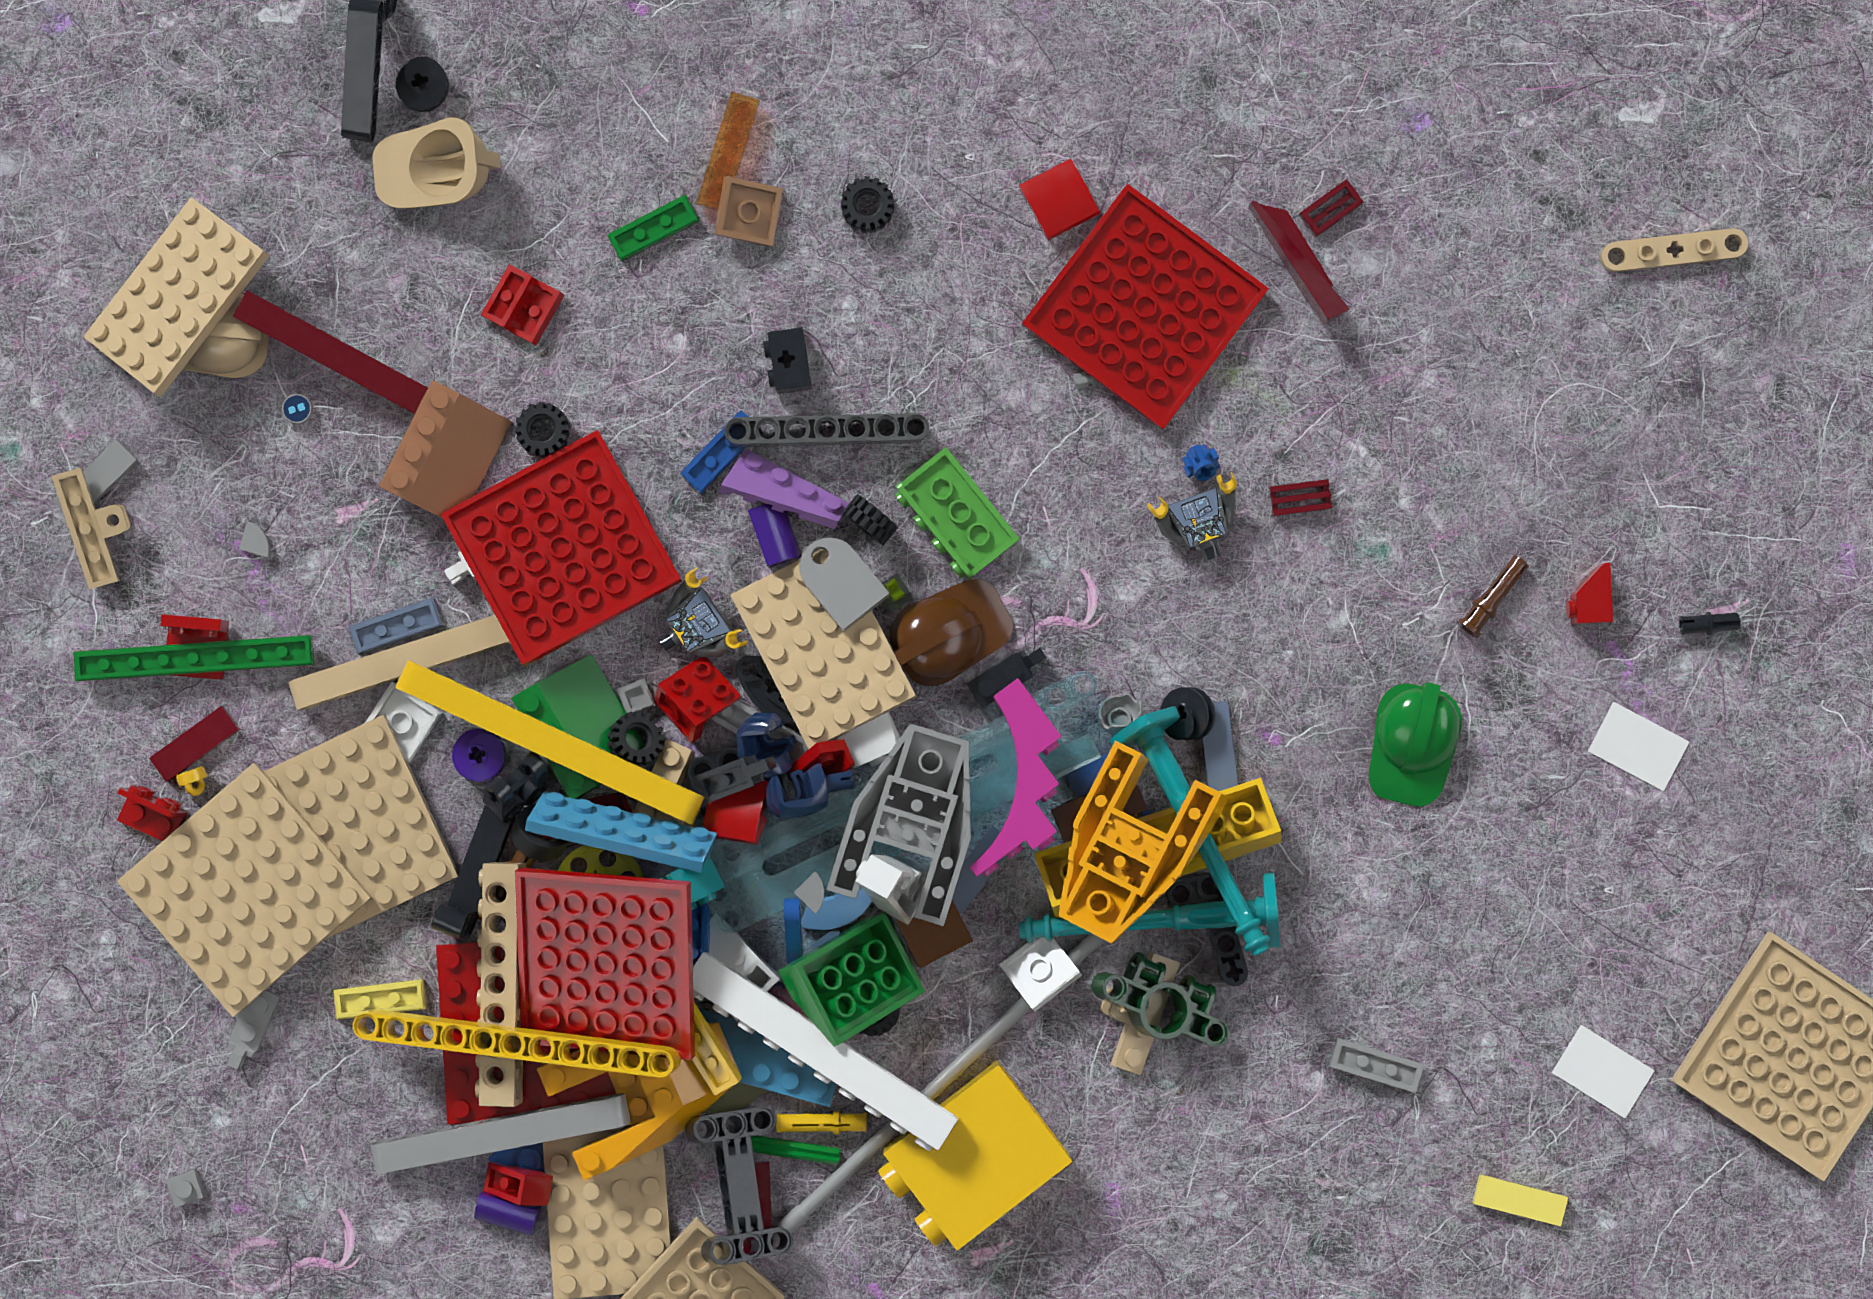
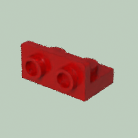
M845 739L815 743L793 763L792 768L786 774L789 781H791L790 773L798 769L805 773L818 763L821 764L825 775L851 770L855 763Z

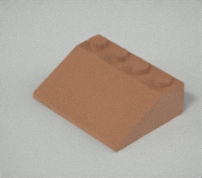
M432 380L378 487L442 518L441 513L475 496L512 421Z

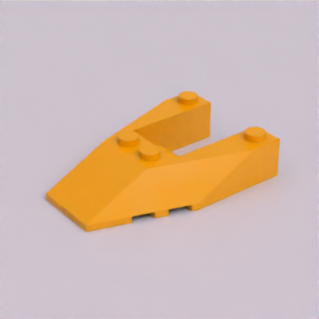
M1117 741L1114 742L1074 820L1072 844L1069 847L1067 875L1066 879L1064 878L1058 915L1111 944L1183 874L1214 827L1228 800L1221 792L1195 780L1167 834L1122 812L1149 759L1142 753Z
M719 1022L708 1023L740 1073ZM578 1049L570 1054L575 1058H579L581 1052ZM599 1051L600 1059L608 1062L610 1060V1052ZM628 1055L630 1063L638 1066L640 1063L639 1055ZM658 1057L659 1066L662 1069L668 1070L670 1066L669 1059ZM680 1059V1066L675 1072L661 1078L545 1063L537 1068L548 1097L608 1072L616 1093H625L631 1119L630 1126L582 1145L572 1152L583 1181L670 1142L685 1129L686 1123L691 1118L700 1116L731 1087L714 1095L694 1062Z

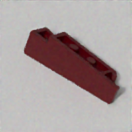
M1257 201L1250 202L1248 206L1306 302H1310L1323 325L1349 311L1350 309L1333 290L1331 280L1289 212L1259 204Z

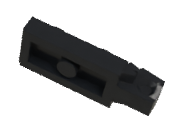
M1041 648L1029 655L1024 650L1016 652L968 682L967 686L983 709L995 701L993 696L1017 678L1022 684L1032 678V675L1037 673L1034 665L1047 657Z
M755 754L752 756L748 755L696 775V778L707 804L759 784L765 780L763 772L777 767L774 756L758 761Z

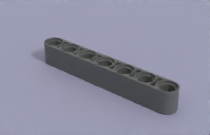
M917 413L736 417L726 423L724 434L727 442L734 447L918 443L924 440L929 431V423L925 416ZM912 421H918L923 426V433L917 436L909 433L907 425ZM854 422L862 424L865 430L864 434L859 437H853L848 432L849 425ZM881 422L891 423L894 427L893 434L890 436L881 435L878 432V425ZM823 423H830L835 428L834 435L828 438L821 436L818 432L819 426ZM769 424L776 429L774 437L764 439L760 436L759 429L763 425ZM801 424L805 428L806 433L801 438H793L788 431L790 426ZM733 426H743L746 429V435L739 440L733 439L729 435V431Z

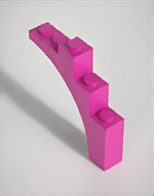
M1018 678L993 696L1004 714L1014 740L1017 759V780L1014 799L1000 833L990 847L969 866L976 877L981 873L984 877L990 875L999 868V865L996 863L1005 855L1011 859L1024 848L1021 843L1024 841L1027 842L1032 850L1036 847L1040 851L1055 841L1052 835L1057 832L1035 802L1040 799L1042 803H1045L1058 793L1055 790V787L1059 785L1058 781L1038 754L1043 752L1045 756L1060 746L1056 740L1062 736Z

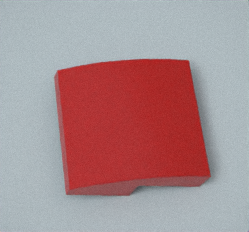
M1071 158L1019 185L1022 195L1033 211L1035 220L1048 241L1100 214L1089 189Z
M509 264L484 307L481 316L536 346L565 295L537 280L532 275Z
M761 781L755 786L707 803L703 828L717 833L716 838L757 845L767 822L764 812L767 807L765 787L768 781Z

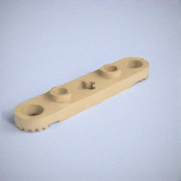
M1731 228L1615 241L1602 249L1600 263L1607 271L1622 272L1738 258L1746 252L1748 239L1743 231ZM1729 236H1734L1739 241V249L1735 252L1729 251L1725 246V239ZM1671 243H1674L1675 248L1681 249L1676 258H1673L1672 253H1667L1666 249L1671 247ZM1618 249V251H1621V254H1623V262L1621 264L1615 265L1609 261L1608 253L1610 250Z

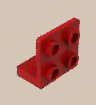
M161 614L160 626L168 628L166 645L228 641L229 621ZM224 672L168 676L223 680Z
M706 657L697 658L660 682L657 686L654 702L692 744L701 738L704 723L740 699V693Z
M130 785L129 788H119L117 794L127 799L117 821L161 841H164L184 823L188 812L180 809L181 803L167 797L165 799L153 797L155 791L138 785V787Z

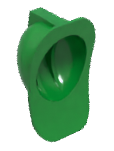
M1425 682L1422 686L1409 683L1398 684L1389 689L1382 697L1377 709L1374 741L1368 772L1370 787L1377 796L1408 805L1425 806L1432 803L1442 792L1460 736L1462 717L1456 701L1447 693L1440 691L1441 685Z

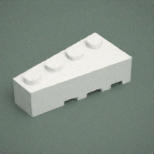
M871 855L868 861L864 860L856 872V877H858L856 883L877 908L909 925L916 913L929 868L909 857Z

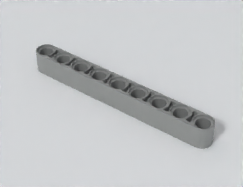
M618 1093L373 1142L370 1144L376 1174H383L615 1129L631 1124L626 1095L625 1093Z

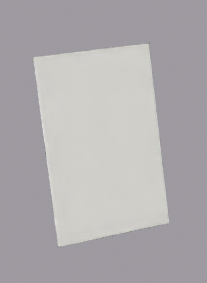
M1613 702L1588 752L1664 791L1689 741Z
M1580 1025L1552 1073L1618 1115L1626 1118L1655 1070L1583 1025Z

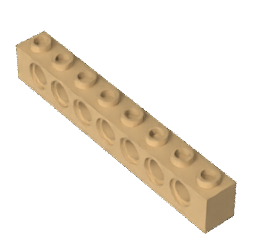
M484 863L483 869L479 871L478 878L479 886L482 887V899L479 900L478 914L479 917H482V929L478 932V946L481 947V959H479L477 964L478 977H481V989L477 992V1006L480 1007V1019L477 1022L521 1028L515 870L526 868V863ZM499 885L504 887L507 893L504 901H500L496 896V890ZM498 916H502L506 921L504 931H500L496 927L495 922ZM497 946H501L505 950L506 956L503 962L496 958L495 950ZM497 976L503 978L505 982L503 991H499L495 987V978ZM496 1006L501 1007L504 1011L505 1017L502 1022L497 1020L494 1015ZM483 1032L482 1042L490 1047L492 1038L487 1032ZM513 1035L511 1045L517 1051L521 1049V1041L517 1036ZM476 1054L479 1079L476 1081L475 1095L479 1098V1106L515 1107L521 1104L523 1101V1060ZM495 1067H499L503 1071L504 1077L502 1082L496 1080L493 1075Z

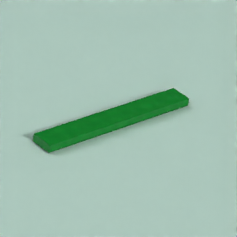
M312 635L73 652L76 682L315 665Z

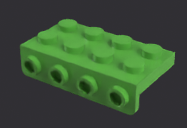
M947 447L942 449L901 483L899 482L895 485V489L898 491L894 495L904 509L908 506L911 507L916 514L913 517L915 523L923 532L927 529L935 537L931 541L941 555L947 552L953 560L950 566L960 578L965 575L970 580L1020 540Z

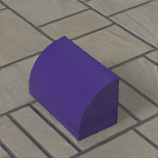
M764 504L748 510L768 568L802 557L786 511L782 513L772 510V505Z
M482 1191L477 1200L474 1219L533 1236L542 1206L518 1205Z

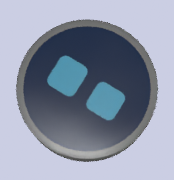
M293 394L284 400L282 413L291 423L304 424L313 415V405L307 397L301 394Z

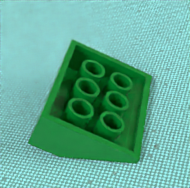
M592 654L511 697L518 711L609 753L613 749L612 747L607 748V743L610 741L607 738V733L611 731L610 727L622 715L626 714L625 709ZM636 729L627 731V744L635 750L643 749L645 743ZM546 758L569 798L579 799L603 785Z
M885 912L862 920L777 970L791 998L834 1047L925 992Z

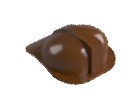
M970 579L904 608L891 625L890 641L900 665H903L912 680L925 686H937L951 681L1004 646L1012 634L1013 622L993 585L985 580Z

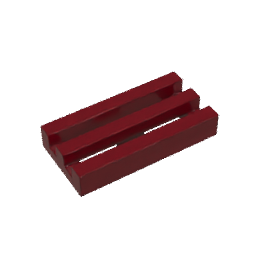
M1346 179L1298 215L1305 221L1308 229H1311L1313 236L1317 238L1360 207L1364 201ZM1346 188L1348 191L1346 195L1311 219L1309 216L1311 212ZM1349 199H1354V203L1319 228L1316 226V223Z
M1329 479L1269 487L1273 517L1332 509ZM1322 487L1323 491L1278 498L1276 496L1278 492ZM1324 498L1323 504L1278 509V504Z

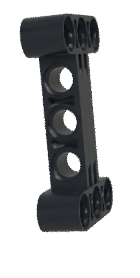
M750 1107L695 1116L685 1125L684 1132L689 1141L693 1143L714 1142L727 1234L710 1237L703 1242L701 1254L703 1259L709 1264L727 1265L787 1253L792 1247L793 1238L787 1229L783 1227L763 1228L751 1136L768 1133L774 1128L776 1117L774 1112L768 1107ZM757 1113H760L763 1117V1124L760 1128H757L754 1124V1117ZM729 1117L735 1122V1128L731 1133L727 1131L725 1126L726 1120ZM701 1121L707 1128L703 1138L697 1133V1126ZM774 1233H777L780 1243L774 1249L771 1245V1237ZM746 1238H749L752 1248L746 1254L742 1249V1243ZM717 1243H720L723 1247V1254L719 1259L713 1253Z

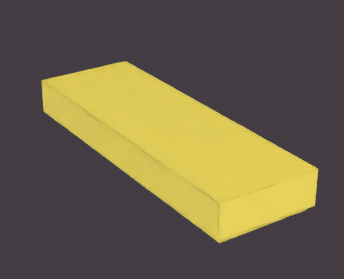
M424 979L333 990L337 1020L356 1018L357 1015L370 1010L406 1012L427 1009Z
M1479 1174L1472 1203L1561 1226L1568 1197Z

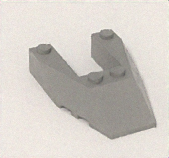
M910 723L853 803L827 890L856 899L860 886L856 883L858 878L856 877V872L864 860L868 861L874 841H878L932 858L914 917L944 926L971 839L969 741Z

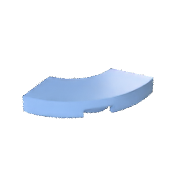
M861 887L856 899L838 893L834 896L826 897L823 899V903L816 914L808 906L806 907L801 920V926L814 930H828L844 926L863 914L872 900Z

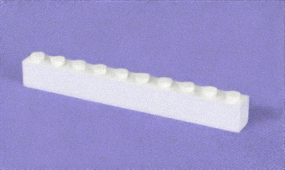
M703 952L694 965L693 988L695 998L702 1001L706 997L715 1003L712 1007L715 1011L726 1018L729 1014L740 1020L737 1025L750 1034H753L756 1030L765 1036L763 1042L776 1051L780 1047L790 1053L788 1059L802 1068L805 1064L816 1070L813 1075L826 1084H829L832 1080L841 1086L839 1092L850 1100L854 1101L856 1097L867 1103L864 1109L878 1118L881 1114L892 1120L889 1125L904 1135L908 1130L917 1136L915 1142L926 1150L931 1151L932 1148L940 1149L959 1117L846 1043L842 1042L834 1047L811 1020L709 953Z

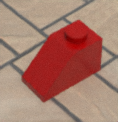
M1610 562L1597 565L1570 595V600L1566 602L1567 618H1571V625L1607 624L1613 622Z
M488 1162L483 1191L518 1205L548 1206L553 1176L536 1169Z

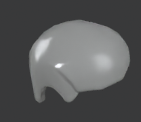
M1129 693L1123 696L1114 695L1105 699L1098 709L1100 726L1112 736L1116 735L1135 719L1143 716L1142 702L1136 701Z

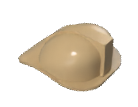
M454 117L445 118L413 130L392 134L376 145L372 156L377 196L385 204L399 209L440 206L467 200L483 188L489 171L501 168L500 153L487 151L484 142L474 133L472 127L466 121Z
M244 294L239 295L182 370L227 378H242L255 373L262 367L267 357L268 335L233 317Z

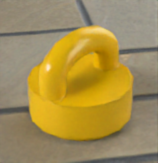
M200 766L178 774L176 779L179 787L184 785L188 794L199 796L205 789L203 778L208 776L205 768ZM192 782H197L198 787L196 789L193 788Z

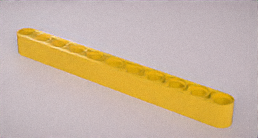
M410 660L407 661L395 688L688 824H693L705 798Z
M385 1010L363 1012L356 1016L352 1024L355 1035L363 1040L657 1078L666 1077L675 1072L681 1062L679 1053L674 1048L668 1046ZM368 1017L373 1019L375 1023L373 1032L366 1027ZM396 1021L401 1022L404 1026L402 1036L395 1031ZM426 1024L433 1029L432 1039H428L424 1034V1026ZM455 1028L459 1029L463 1035L461 1043L456 1042L453 1038V1030ZM483 1032H487L492 1038L490 1047L482 1042ZM513 1035L517 1036L521 1041V1049L519 1051L515 1050L511 1045ZM542 1039L547 1040L551 1045L549 1055L543 1053L540 1048ZM571 1043L579 1046L581 1052L579 1058H575L570 1054L569 1047ZM601 1047H605L610 1052V1060L608 1062L601 1060L599 1057V1049ZM630 1051L638 1053L640 1057L638 1066L630 1063L628 1059ZM660 1054L668 1057L670 1061L668 1070L662 1069L659 1066L658 1057Z

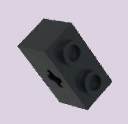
M803 327L767 332L768 340L763 341L765 358H771L773 369L767 370L770 388L776 387L777 394L811 390L812 383ZM784 355H789L790 359L795 360L790 363V368H785L783 363H779L784 360Z

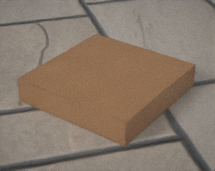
M725 176L714 235L772 247L783 188Z

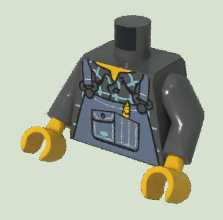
M1230 472L1231 479L1227 483H1223L1222 477L1219 474L1217 476L1219 487L1170 505L1161 497H1158L1161 503L1157 509H1154L1148 503L1147 508L1155 516L1154 518L1161 534L1176 546H1184L1186 550L1199 546L1205 562L1222 556L1216 539L1226 536L1228 534L1227 530L1233 525L1236 511L1234 489L1237 486L1234 474Z
M695 567L685 575V580L674 592L667 608L668 616L666 617L672 630L658 639L667 653L683 645L689 654L694 653L699 658L720 657L733 649L745 646L747 640L740 643L737 640V634L742 632V629L730 630L703 587L700 586L707 581V576L698 580L695 572L699 568Z

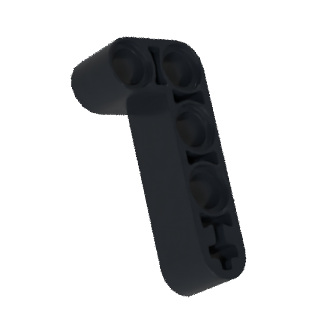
M1210 872L1176 880L1166 890V898L1173 906L1224 901L1217 886L1211 894H1205L1202 891V881L1207 877L1212 878ZM1182 885L1187 889L1188 896L1185 901L1176 902L1172 897L1173 889ZM1236 927L1206 928L1221 980L1231 986L1243 984L1248 977V968L1239 937L1235 933ZM1223 935H1229L1233 940L1231 949L1225 952L1220 951L1217 945L1218 939ZM1237 953V958L1231 959L1234 967L1240 968L1241 972L1236 974L1237 979L1234 980L1232 977L1226 976V972L1230 971V965L1227 960L1222 962L1221 957H1231Z

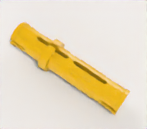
M833 1111V1114L777 1113L776 1129L777 1133L833 1132L834 1135H840V1132H867V1113L840 1114V1111Z

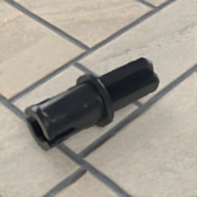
M1706 612L1705 615L1679 617V628H1682L1680 629L1681 635L1694 633L1712 635L1713 632L1739 630L1741 626L1738 613L1711 614V612Z

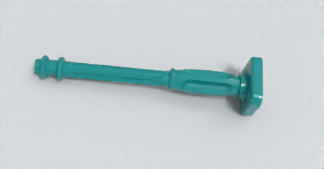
M1173 706L1140 716L1114 735L1109 741L1112 746L1117 741L1128 747L1137 745L1139 749H1143L1144 755L1149 759L1148 761L1158 783L1177 816L1190 787L1167 742L1163 739L1165 737L1163 731L1180 718L1177 708ZM1209 833L1198 851L1238 928L1235 930V933L1242 935L1246 942L1244 950L1251 952L1254 957L1270 949L1267 944L1270 941V936L1263 935L1259 927L1262 922L1261 919L1254 918Z
M1274 872L1264 873L1262 875L1264 896H1256L1255 900L1245 901L1254 918L1261 919L1260 926H1267V935L1270 936L1268 946L1270 948H1281ZM1215 901L1182 906L1174 905L1172 909L1145 911L1126 931L1174 927L1176 931H1180L1181 929L1237 926L1225 901ZM1045 914L1043 919L1034 920L1028 915L1025 921H1019L1020 939H1027L1028 943H1033L1034 938H1045L1046 941L1051 942L1053 937L1092 934L1063 918H1051L1049 914Z

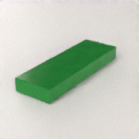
M683 195L607 234L620 261L623 262L699 223V220L686 195Z

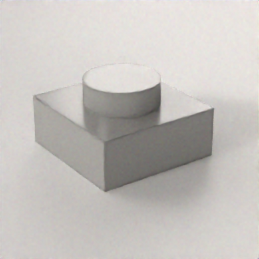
M197 1168L166 1179L175 1208L206 1197Z

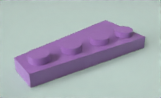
M746 448L719 489V493L729 495L732 492L742 495L744 501L754 504L756 500L772 505V510L782 513L789 510L797 513L798 518L832 529L837 527L844 515L842 512L849 504Z

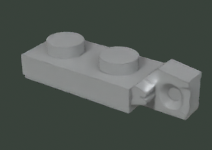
M266 990L240 1012L228 1040L227 1048L233 1051L227 1066L237 1070L241 1069L246 1056L253 1058L255 1052L259 1051L280 1002V995Z

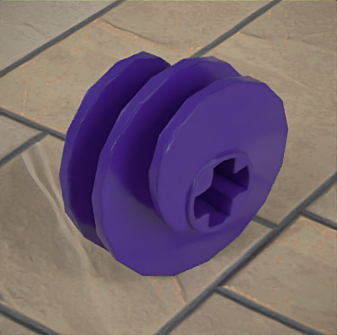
M476 728L466 731L458 737L453 746L452 760L455 769L462 777L470 781L483 782L494 778L503 769L506 761V749L498 735L485 729ZM476 748L486 752V756L482 757L483 762L473 759V754L477 753Z

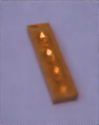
M731 91L698 194L697 205L718 211L724 177H737L760 100Z

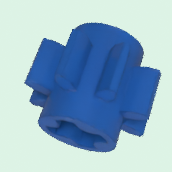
M1205 444L1191 447L1187 451L1186 457L1182 458L1185 464L1183 468L1187 477L1190 478L1195 475L1197 481L1211 479L1216 474L1217 469L1220 468L1219 456L1215 448L1208 450Z

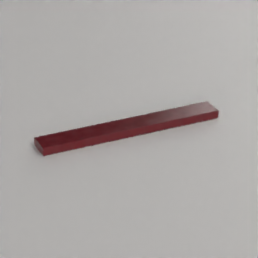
M248 290L233 315L234 318L413 414L416 413L428 387Z

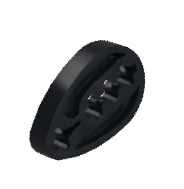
M747 655L742 657L736 665V672L743 689L751 701L763 713H775L784 723L795 722L785 702L779 701L781 695L776 691H773L771 694L767 692L769 687L766 685V682L769 679L771 681L774 680L762 656ZM754 661L756 663L754 668L763 678L761 679L752 674L745 677L743 675L745 670L742 665L745 662L750 664Z

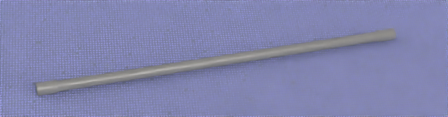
M1089 934L1067 956L1076 967L1104 939L1094 934ZM1022 996L920 1093L934 1100L1031 1009L1024 997ZM892 1120L888 1121L801 1204L795 1206L777 1223V1226L787 1229L792 1235L820 1205L899 1133V1131L889 1125Z

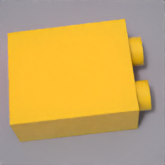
M998 1060L939 1104L959 1117L939 1150L932 1148L931 1151L926 1150L915 1142L917 1136L908 1130L905 1135L900 1134L884 1147L883 1154L889 1162L878 1170L880 1176L898 1199L912 1191L925 1208L914 1219L935 1247L948 1239L956 1251H958L1072 1163L1070 1154Z

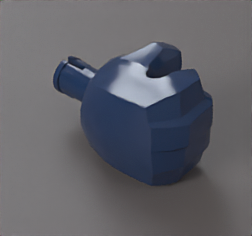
M756 712L747 718L737 730L739 759L755 754L757 760L760 761L774 756L777 767L763 772L764 781H768L771 776L777 775L783 786L781 774L787 772L793 766L788 751L796 745L797 740L794 735L781 739L770 738L768 732L781 728L784 725V721L775 713Z
M820 763L812 766L805 773L798 769L790 773V779L796 793V798L789 799L786 796L777 775L771 776L765 787L767 808L780 820L813 815L827 807L829 792L854 789V779H851L853 777L852 771L847 770L845 772L825 775Z

